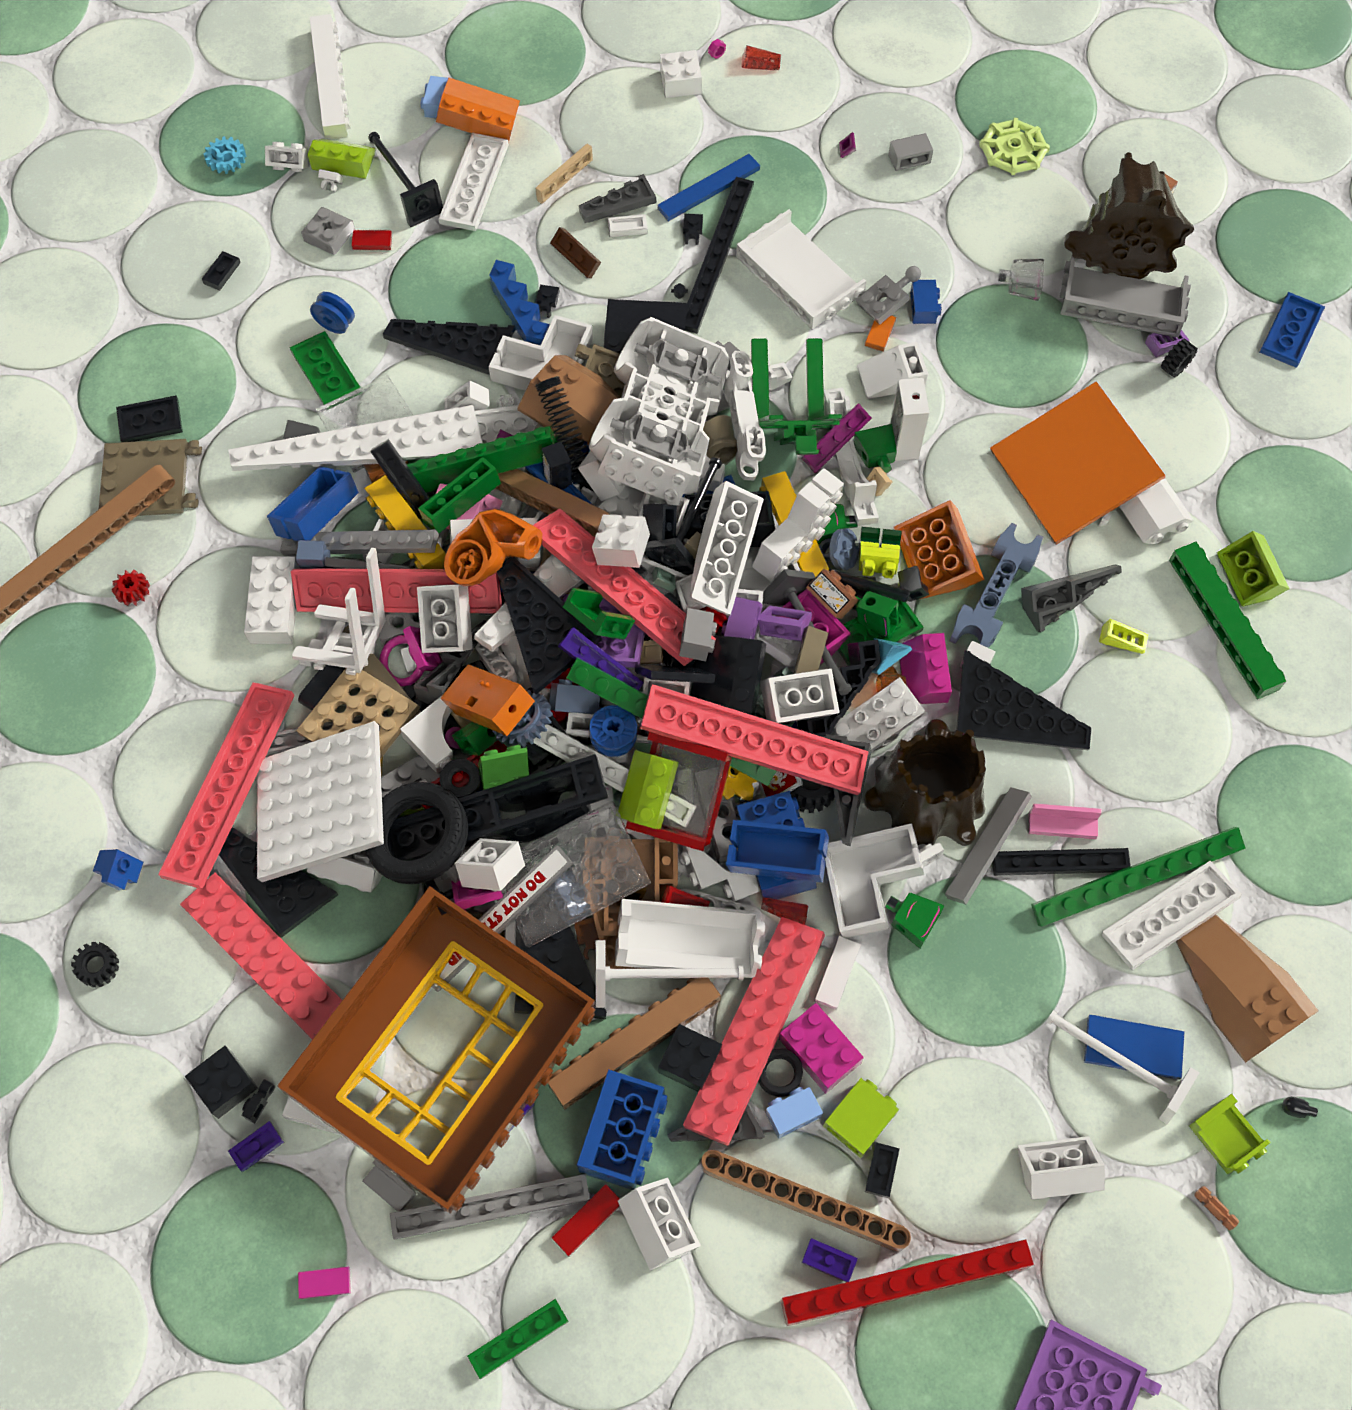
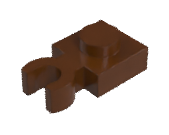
M594 918L574 922L578 945H586L583 951L586 961L589 960L588 952L590 950L596 951L595 942L599 940Z

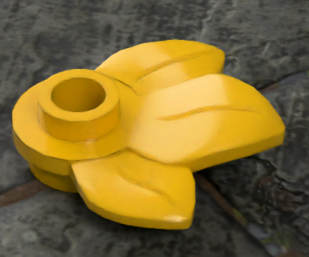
M730 766L723 797L728 800L736 794L743 800L751 801L754 794L753 783L758 781ZM731 768L734 770V775L730 771Z

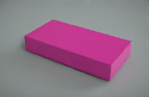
M350 1267L298 1272L299 1299L351 1294Z

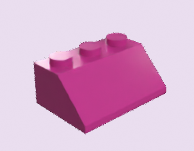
M806 589L797 597L805 611L812 612L811 621L814 627L828 632L825 646L832 657L851 633ZM791 602L783 606V608L794 609Z
M944 633L921 634L903 642L902 644L912 648V651L900 659L903 682L920 704L948 703L952 689Z

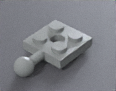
M910 266L906 270L905 276L897 283L885 275L859 296L856 302L880 325L910 300L909 295L902 288L909 282L918 281L921 277V271L916 266ZM887 297L884 301H879L881 298Z

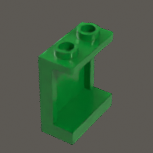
M577 588L571 590L563 608L595 635L626 639L635 622L632 617L604 612L599 607L603 597L598 592Z

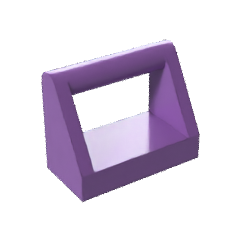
M768 606L760 614L758 620L760 635L802 642L805 627L809 626L812 612Z

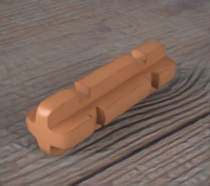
M1205 1186L1200 1187L1195 1192V1197L1200 1202H1204V1206L1218 1220L1221 1219L1223 1221L1222 1224L1228 1230L1234 1229L1238 1225L1239 1220L1233 1214H1229V1210L1215 1196H1211V1192Z

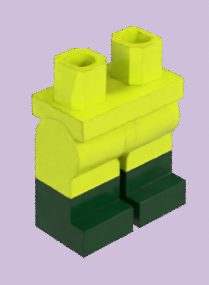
M861 526L858 571H862L863 576H872L875 572L882 573L884 578L892 579L897 574L902 531L883 529L879 547L880 528Z

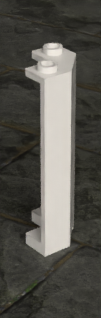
M1165 478L1119 506L1143 543L1156 544L1164 538L1163 535L1167 532L1181 533L1194 521Z
M630 899L621 900L618 915V939L616 940L615 966L646 969L738 968V966H743L744 977L746 978L755 977L757 969H761L762 955H758L757 945L759 937L764 935L765 923L761 922L760 912Z

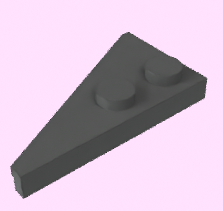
M748 1104L731 1140L765 1138ZM684 1126L668 1134L671 1142L714 1141L684 1128Z

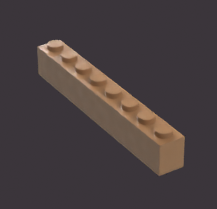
M709 978L688 979L686 986L681 989L675 988L667 995L668 998L663 1002L657 1001L648 1008L649 1011L643 1016L638 1014L628 1022L629 1025L622 1030L621 1028L614 1030L609 1035L610 1038L604 1043H601V1041L597 1042L589 1049L590 1052L583 1057L581 1055L575 1057L569 1063L570 1066L563 1071L561 1069L555 1071L548 1082V1086L563 1109L566 1110L603 1084L608 1069L619 1073L673 1035L679 1024L686 1026L720 1002L721 995Z

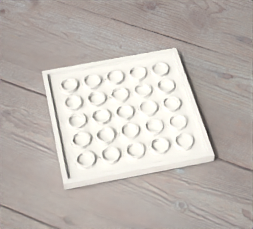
M375 721L263 759L257 779L258 880L265 882L384 844L379 725Z

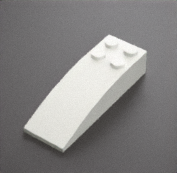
M727 481L714 490L696 555L690 599L727 616L731 615L763 498Z

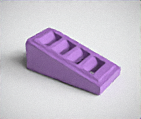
M1181 330L1180 339L1172 337L1175 341L1170 336L1152 333L1148 335L1145 344L1154 356L1158 357L1172 350L1173 346L1177 345V342L1182 339L1190 340Z

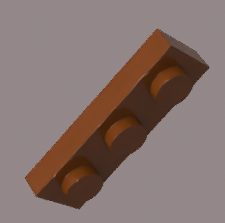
M558 228L550 244L587 278H592L601 261L565 228Z

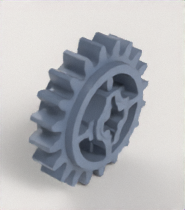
M530 690L527 691L535 702L508 736L493 730L501 744H504L506 747L520 744L525 748L527 742L534 744L533 739L536 737L540 739L542 731L547 732L545 725L551 723L548 717L552 716L553 713L550 711L551 705L543 695L539 693L536 695Z

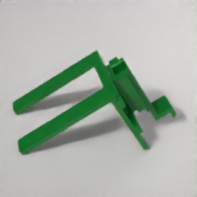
M766 338L751 339L752 391L754 393L759 427L762 429H778V432L774 433V441H780V445L795 444L796 455L818 454L816 429L840 425V421L836 420L842 419V414H828L824 416L823 340L821 338L806 339L808 419L780 421L783 420V415H769L768 340Z

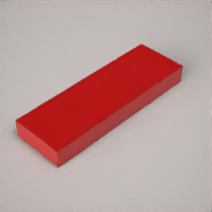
M605 1184L552 1239L570 1257L620 1207L618 1203L619 1197Z

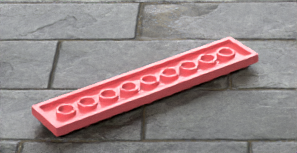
M558 509L533 525L543 533L541 544L596 592L600 593L604 599L623 615L632 617L637 627L677 661L685 666L693 660L679 656L683 623L686 613L631 567L597 565L592 550L595 537L563 510Z
M293 569L291 571L297 612H315L320 604L346 608L345 597L350 588L356 589L358 609L360 611L373 612L367 569ZM379 569L385 612L419 613L417 587L457 584L446 575L445 569ZM497 572L480 584L468 586L470 613H496L502 607L500 582Z
M252 683L158 874L162 879L199 889L203 888L256 778L261 763L265 759L294 698L292 691Z
M651 685L640 729L675 740L691 742L729 752L728 756L854 795L861 793L868 751L657 685Z
M214 873L206 880L202 889L197 888L180 905L313 1040L342 1002V999Z
M781 917L762 957L761 969H757L755 977L751 980L722 1041L719 1055L683 1123L684 1128L726 1146L729 1145L825 937L823 931Z

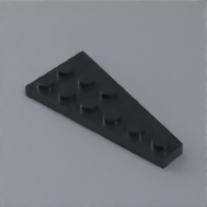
M391 319L383 332V338L490 375L489 365L494 354L497 353V347L503 335L512 338L516 328L515 325L498 327L497 324L478 326L477 323L446 322V324H436L435 321L417 323L415 320Z
M231 828L219 856L281 937L338 896L335 890L328 888L301 870L261 882L257 879V842L244 836L243 833L235 828Z

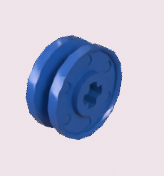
M323 291L319 293L316 302H313L310 307V313L315 321L328 331L337 334L345 333L349 324L355 318V313L351 306L344 299L331 292Z
M610 705L598 710L590 720V740L592 746L599 753L609 757H618L625 755L634 747L637 740V722L632 713L619 706Z

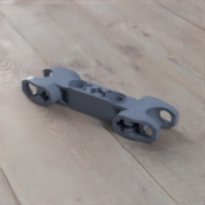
M1011 523L1000 535L991 553V556L1000 559V562L975 609L965 604L961 608L950 642L956 643L964 634H973L978 638L980 644L987 648L994 643L1003 622L993 617L1018 569L1028 573L1032 570L1040 551L1043 536L1037 535L1028 544L1020 543L1014 536L1017 526L1014 523ZM998 583L1001 585L999 589L996 588ZM985 603L992 605V607L986 606Z

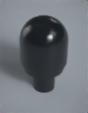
M1290 1096L1285 1098L1282 1103L1284 1112L1293 1117L1305 1118L1307 1115L1316 1117L1318 1114V1108L1309 1106V1103L1301 1098Z

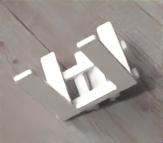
M371 548L366 557L373 612L360 611L358 609L355 588H350L345 597L346 608L318 605L314 613L316 618L335 620L337 622L328 639H312L308 647L297 646L295 648L292 658L299 660L300 665L312 667L313 663H315L314 669L323 670L325 665L347 668L346 674L349 675L361 673L363 667L368 666V656L374 653L376 640L386 622L376 548ZM348 622L350 633H343ZM361 625H368L362 636Z

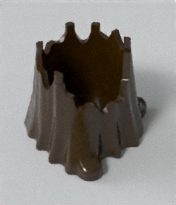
M1127 152L1124 158L1121 159L1119 174L1113 178L1109 190L1100 194L1098 203L1092 205L1088 220L1082 230L1070 231L1065 235L1064 246L1068 251L1072 252L1073 258L1084 259L1088 268L1099 266L1104 274L1116 273L1119 276L1143 279L1152 271L1170 273L1176 269L1177 259L1173 251L1185 245V239L1193 233L1194 226L1178 208L1166 180L1165 172L1158 171L1155 161L1143 165L1133 160L1132 153Z
M934 719L927 724L924 736L916 735L910 741L901 739L894 750L885 753L883 762L876 767V783L867 790L864 796L866 808L871 811L888 812L892 818V828L912 824L918 846L921 844L934 845L940 836H947L962 846L970 845L976 837L974 820L981 818L986 810L983 789L986 771L985 755L983 750L978 751L973 738L974 732L970 729L966 730L965 733L958 730L953 732L949 730L944 721Z

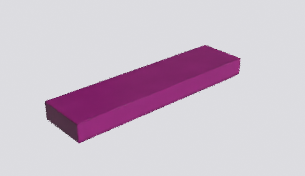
M859 403L856 404L840 420V425L833 426L817 442L819 453L816 455H804L801 459L816 473L872 417Z

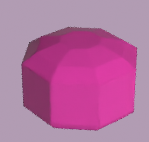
M716 39L708 47V53L715 59L721 57L726 51V44L720 39Z

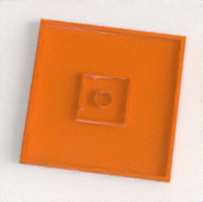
M1097 381L990 447L991 452L1056 545L1165 478L1161 468Z

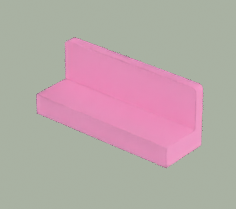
M1033 804L1028 813V834L1097 839L1098 818L1101 815V809Z

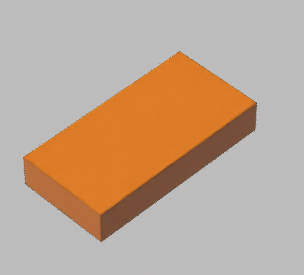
M890 316L880 325L874 320L865 346L884 352L896 317Z

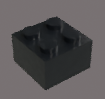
M679 1024L658 1066V1073L699 1092L709 1076L722 1048V1044Z
M223 1046L185 1075V1078L208 1110L218 1119L258 1089L233 1052L226 1046Z

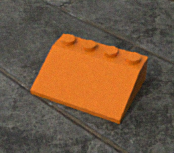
M448 78L439 104L436 122L469 133L506 139L509 144L520 100Z
M951 500L894 526V530L902 531L900 547L907 567L917 566L920 571L921 581L928 588L929 595L920 599L965 589L984 580L959 510Z

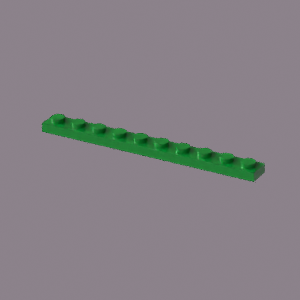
M577 657L566 677L567 679L641 719L643 718L648 698L647 694ZM732 757L730 764L731 767L769 786L776 773V770Z
M1233 827L1035 902L1031 906L1038 926L1042 927L1197 868L1209 861L1212 862L1244 850L1246 847L1239 827Z

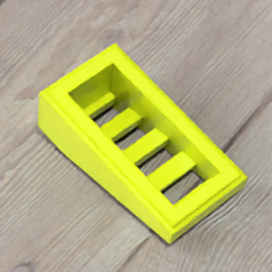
M1109 619L1102 626L1099 642L1143 654L1145 653L1148 634ZM1136 638H1139V639H1138V645L1135 644V639H1136Z

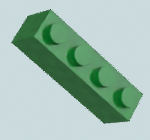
M484 457L479 459L418 508L424 523L431 530H436L438 533L443 531L450 525V520L458 519L501 484L497 469Z

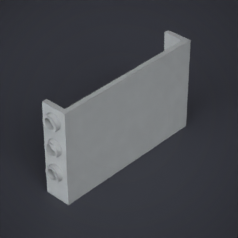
M1071 256L1070 261H1066L1062 285L1064 286H1062L1060 298H1063L1061 315L1179 337L1188 316V310L1185 309H1187L1190 300L1188 297L1191 285L1188 284L1189 276L1185 275L1181 287L1074 267L1075 258Z

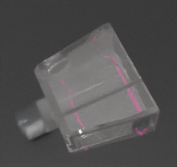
M1015 259L1012 261L1010 270L999 269L998 281L1009 282V294L1039 301L1043 289L1044 259Z

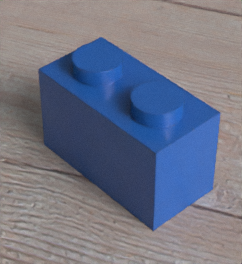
M936 280L912 282L910 289L912 323L936 324L937 317L941 316L942 310L941 304H938L940 288H937Z

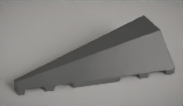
M1115 564L1021 588L1023 609L1038 632H1043L1047 625L1060 619L1059 616L1067 610L1071 611L1094 594L1095 589L1101 585H1106L1108 580L1115 574L1122 573L1121 566Z
M483 620L471 630L473 649L478 643L474 639V635L487 622L486 620ZM473 649L442 653L441 658L443 662L413 686L417 700L431 705L440 698Z
M826 734L825 738L868 751L861 793L854 795L834 788L842 843L851 846L872 752L871 745L866 742L848 741L846 736Z

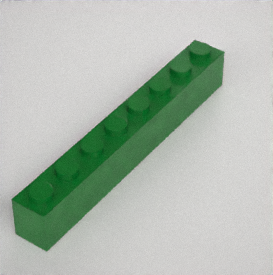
M551 426L539 427L533 431L520 432L514 436L498 438L488 443H479L470 448H461L455 452L439 454L433 458L420 459L414 463L407 464V466L424 491L428 493L437 490L439 484L448 485L482 457L497 469L498 474L542 462L541 448L555 444L557 441Z
M1195 541L1174 550L1169 559L1171 565L1256 699L1258 700L1279 691L1286 683L1284 673L1278 669L1273 661L1272 654L1262 644L1261 637L1251 627L1249 619L1240 610L1237 600L1233 599L1226 583L1218 576L1215 566L1209 562L1204 549Z

